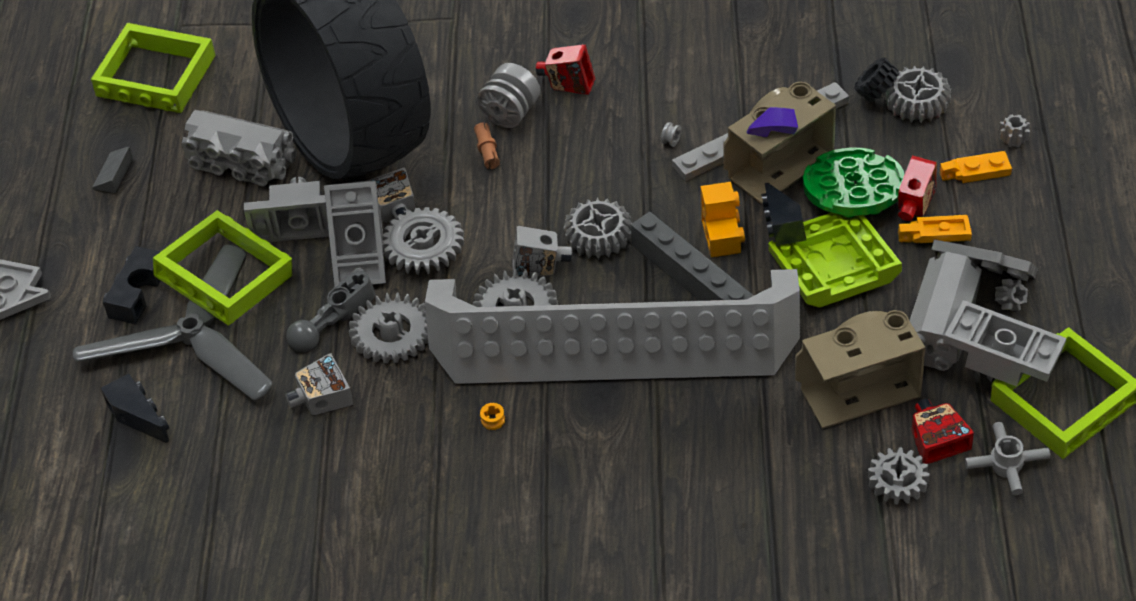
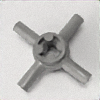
M996 422L993 424V430L997 441L991 455L965 458L966 469L993 466V470L997 475L1008 478L1012 494L1020 495L1023 490L1018 473L1022 469L1024 462L1050 459L1049 448L1023 451L1022 442L1017 437L1007 436L1003 423Z

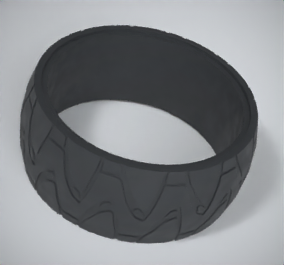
M396 0L253 1L251 14L253 41L268 94L284 128L293 133L294 144L316 170L333 179L361 176L385 168L402 159L424 141L429 130L431 116L428 81L415 37Z

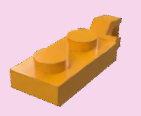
M1001 151L957 158L940 163L939 173L942 181L956 179L961 180L962 183L1010 176L1012 167L1006 152Z
M967 215L917 217V221L910 222V224H899L898 238L899 242L933 243L934 240L944 242L971 241L972 232Z

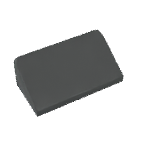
M130 147L110 152L92 187L93 190L116 193L133 160Z

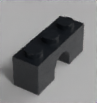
M135 246L131 255L126 258L125 265L120 274L116 275L111 289L104 295L103 306L109 319L137 324L147 306L142 289H139V287L144 285L158 287L161 282L160 279L154 276L153 257L161 251Z

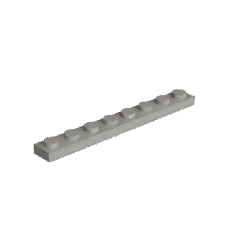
M836 82L817 90L834 103L836 109L849 103V95ZM728 133L672 159V167L685 181H688L723 164V144L728 137Z

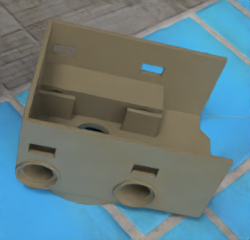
M796 82L789 88H777L766 94L758 101L748 115L728 127V137L723 144L724 169L728 170V178L763 205L761 194L766 193L765 183H770L782 192L801 179L806 167L814 164L818 156L834 150L836 105L806 82ZM770 107L795 110L798 124L795 134L770 131L768 137L747 134V130ZM814 147L819 149L812 155L808 153ZM778 171L782 173L777 179L771 177Z
M898 310L889 311L888 313L883 311L865 312L848 319L835 330L802 340V349L795 355V380L801 382V391L820 426L824 429L921 397L925 346L905 313ZM903 381L907 382L908 386L898 389L894 385ZM857 397L859 402L846 404L845 400Z

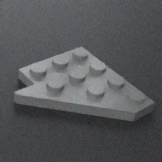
M934 240L931 249L938 253V258L944 252L968 256L972 260L971 265L975 268L978 264H981L987 271L1001 275L1003 270H1005L1013 278L1028 281L1029 277L1036 278L1038 268L1029 261L1007 256L997 251Z
M0 259V320L50 299L49 290L35 287L42 275L40 267Z

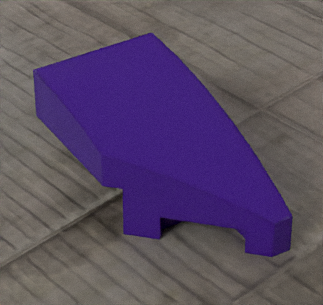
M770 107L749 126L747 134L768 137L770 131L795 134L798 129L795 110Z

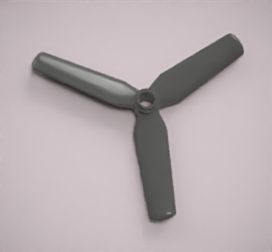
M224 245L202 281L227 296L246 257V252L237 246ZM191 300L187 304L186 316L180 318L177 325L159 327L77 346L72 352L73 359L79 362L165 346L182 341L184 344L192 346L200 360L251 399L258 400L262 398L272 386V381L221 333L208 327L216 317Z

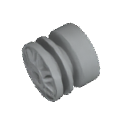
M504 63L497 68L484 88L478 93L477 105L483 115L494 124L504 128H513L519 125L527 111L537 101L541 93L540 85L527 69L514 63Z

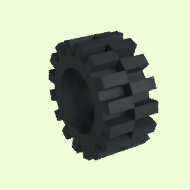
M881 57L879 60L874 61V64H870L869 68L865 69L863 75L859 76L858 81L855 82L854 90L869 103L871 101L874 102L876 98H880L882 93L885 94L888 87L893 85L892 82L896 81L899 75V70L885 57Z

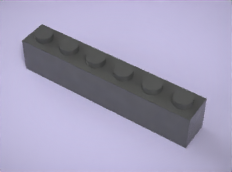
M648 212L631 224L632 245L698 300H746L754 296L651 212Z

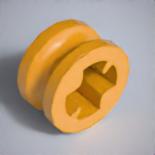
M488 403L481 408L480 417L483 427L489 430H496L504 425V409L500 404ZM495 414L496 418L490 419V415Z

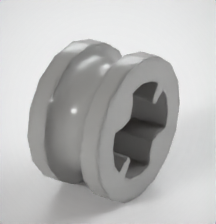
M668 122L663 128L661 142L664 144L669 142L670 146H676L681 136V126L675 125L674 127L672 123Z

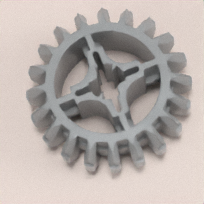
M915 66L912 69L904 67L902 72H898L899 75L896 81L892 82L893 85L888 87L885 93L888 110H891L894 116L900 115L901 120L910 119L911 123L914 120H919L922 123L924 119L931 122L933 117L939 118L941 113L946 112L951 99V89L947 78H943L942 73H935L934 68L926 70L924 66L921 69Z
M598 197L594 202L587 199L586 204L578 203L577 208H571L570 214L566 215L564 233L567 244H570L572 250H577L579 256L586 253L588 259L592 255H596L598 259L601 255H606L609 258L612 252L618 254L620 248L625 249L627 242H630L631 217L626 212L624 206L619 207L617 201L610 203L608 198L605 201H600Z

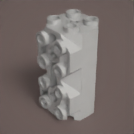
M194 110L185 125V130L189 131L188 138L183 137L182 146L189 166L195 170L222 175L226 169L230 168L232 170L231 174L235 179L265 186L271 179L283 180L290 163H293L296 159L297 151L293 148V133L288 130L205 110Z
M944 252L936 260L935 257L929 259L910 318L912 326L925 346L924 366L945 371L952 364L959 361L962 350L943 343V339L963 300L976 305V296L980 286L982 270L978 266L975 269L971 265L972 260L968 256Z

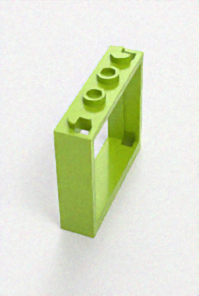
M127 23L91 78L95 95L125 103L128 102L181 113L215 57L212 39ZM132 47L192 58L173 90L113 78Z
M217 210L154 256L153 269L155 277L229 326L292 276V258L287 253L272 246L267 240L261 239L248 228H244L231 217ZM217 233L270 266V268L231 298L220 293L177 264Z
M1069 327L1060 334L1056 333V335L1067 338L1061 353L1067 350L1117 389L1116 392L1064 432L1012 391L1031 377L1030 375L1023 373L1017 386L995 379L992 383L991 401L1062 459L1136 403V379Z

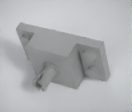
M296 177L291 179L290 184L269 186L268 201L244 203V213L248 229L263 240L278 242L329 237L325 195H322L320 181L306 182L304 178L298 177V183H296Z
M376 181L325 185L334 286L336 287L355 271L366 272L372 284L386 283L383 229Z
M963 300L944 335L943 343L967 351L968 357L965 367L987 375L989 381L992 382V379L995 378L1017 386L1023 373L1047 382L1067 338Z

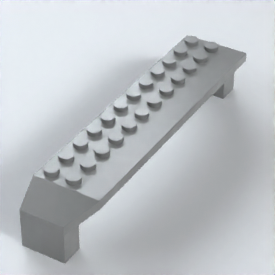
M797 269L771 270V287L746 300L475 307L457 298L455 279L429 280L425 298L429 349L455 384L775 375L800 339V290Z

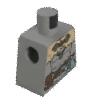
M405 167L368 180L376 181L382 222L387 223L393 219L397 220V215H406L407 210L415 211L414 196Z
M517 226L512 256L513 273L514 269H516L518 276L522 277L526 269L528 277H531L534 272L537 273V276H548L554 274L556 261L571 262L572 248L558 246L557 234L555 232Z
M331 353L296 372L297 389L285 393L290 408L305 403L312 415L353 405L350 387Z

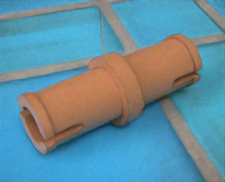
M478 123L474 127L478 140V151L482 153L485 167L489 168L490 165V169H494L500 164L496 153V141L491 136L489 125L485 123L484 127V123Z

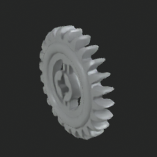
M425 207L423 211L420 208H415L414 212L407 210L406 215H397V220H391L389 222L390 226H386L384 229V257L386 259L389 258L390 265L396 263L398 270L405 264L406 273H409L411 267L415 266L416 274L419 275L421 267L424 266L427 274H429L430 265H433L439 272V262H443L448 267V257L456 261V253L461 254V246L464 245V231L461 229V224L456 221L454 216H449L446 211L440 213L437 208H434L432 211H430L429 207ZM411 231V239L404 242L406 235ZM440 234L439 242L435 244L434 237Z
M514 269L512 278L504 270L503 280H500L494 274V284L486 279V288L479 286V294L476 293L474 295L475 301L473 302L475 307H497L499 302L504 306H527V296L534 302V306L558 305L556 291L553 290L552 284H546L544 276L538 280L536 272L528 279L526 269L522 277H519L517 270Z
M397 292L394 301H391L389 294L386 293L385 302H382L376 295V305H372L367 300V310L359 306V314L353 313V321L349 322V337L351 338V344L356 347L358 353H363L364 358L369 359L372 357L374 362L383 359V363H388L389 360L398 363L399 358L405 361L408 360V355H418L417 350L423 351L425 344H428L425 303L419 305L418 298H415L411 303L409 294L405 296L404 301H401L400 295ZM402 319L410 324L409 332L404 330ZM375 327L380 330L384 341L374 336L373 331Z

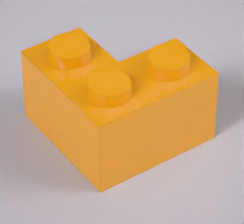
M731 182L701 186V221L710 257L741 253V242H745L743 227H738L740 217L736 207L740 206L738 191L733 192Z

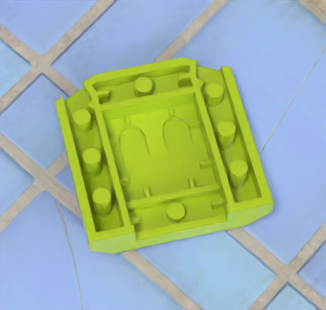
M829 213L803 222L807 241L776 246V243L772 240L768 243L769 252L782 270L797 269L800 295L805 302L819 308L889 284L902 272V263L864 215L846 218L840 214Z

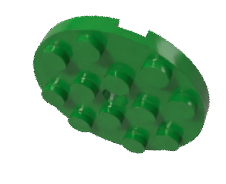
M841 148L818 156L814 164L806 167L803 175V188L805 195L812 204L825 211L840 214L846 218L867 214L875 215L898 201L899 188L905 174L901 165L889 155L884 158L876 155L875 150L867 148Z

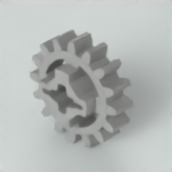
M900 447L897 453L888 448L887 455L879 452L877 460H871V466L868 468L869 487L875 488L874 494L876 496L884 494L885 502L890 498H894L895 504L899 503V499H904L908 504L910 503L911 496L918 500L920 492H926L927 484L929 483L928 464H922V456L914 458L912 450L905 454Z

